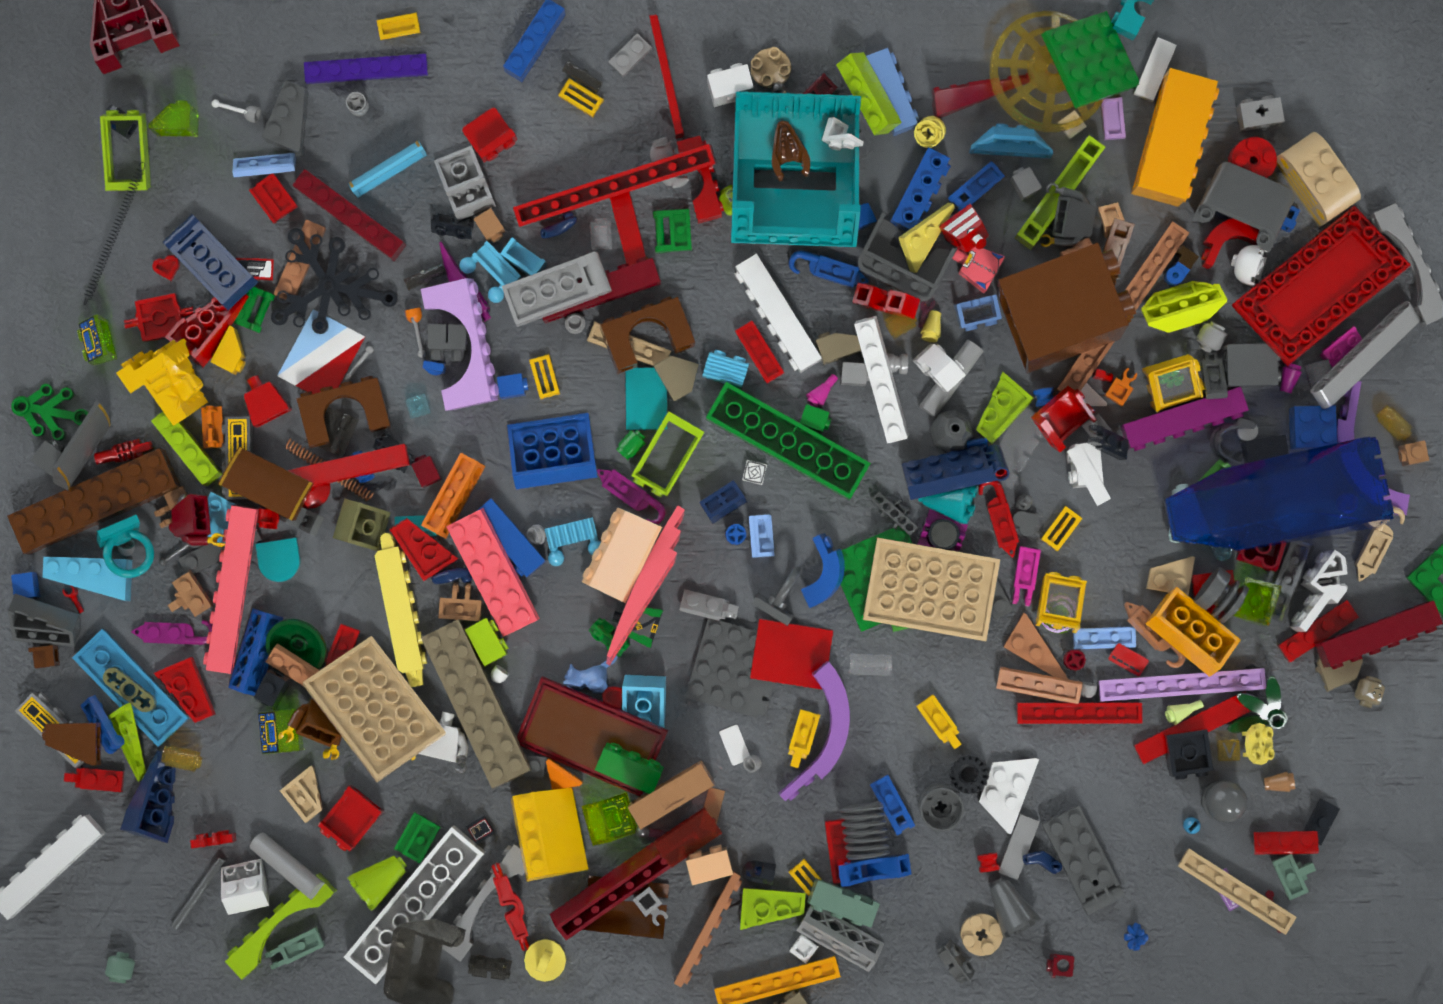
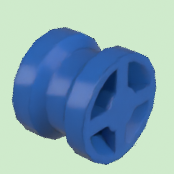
M1054 388L1034 390L1033 394L1037 399L1035 406L1043 407L1052 400Z
M740 524L729 526L725 533L726 540L733 545L741 544L746 538L745 528Z

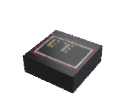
M485 815L466 826L476 844L495 833Z

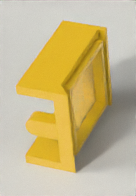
M1190 354L1142 368L1149 382L1146 385L1147 390L1153 399L1150 402V406L1156 412L1196 398H1203L1202 390H1204V383L1198 375L1200 365L1198 360L1194 359Z
M1057 572L1046 573L1042 579L1035 626H1040L1043 622L1053 624L1054 629H1061L1063 626L1073 628L1072 633H1077L1080 629L1087 581L1081 580L1082 578L1078 576L1064 577Z

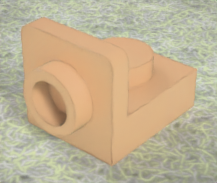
M1118 202L1098 207V213L1104 227V236L1107 238L1114 218L1124 220Z

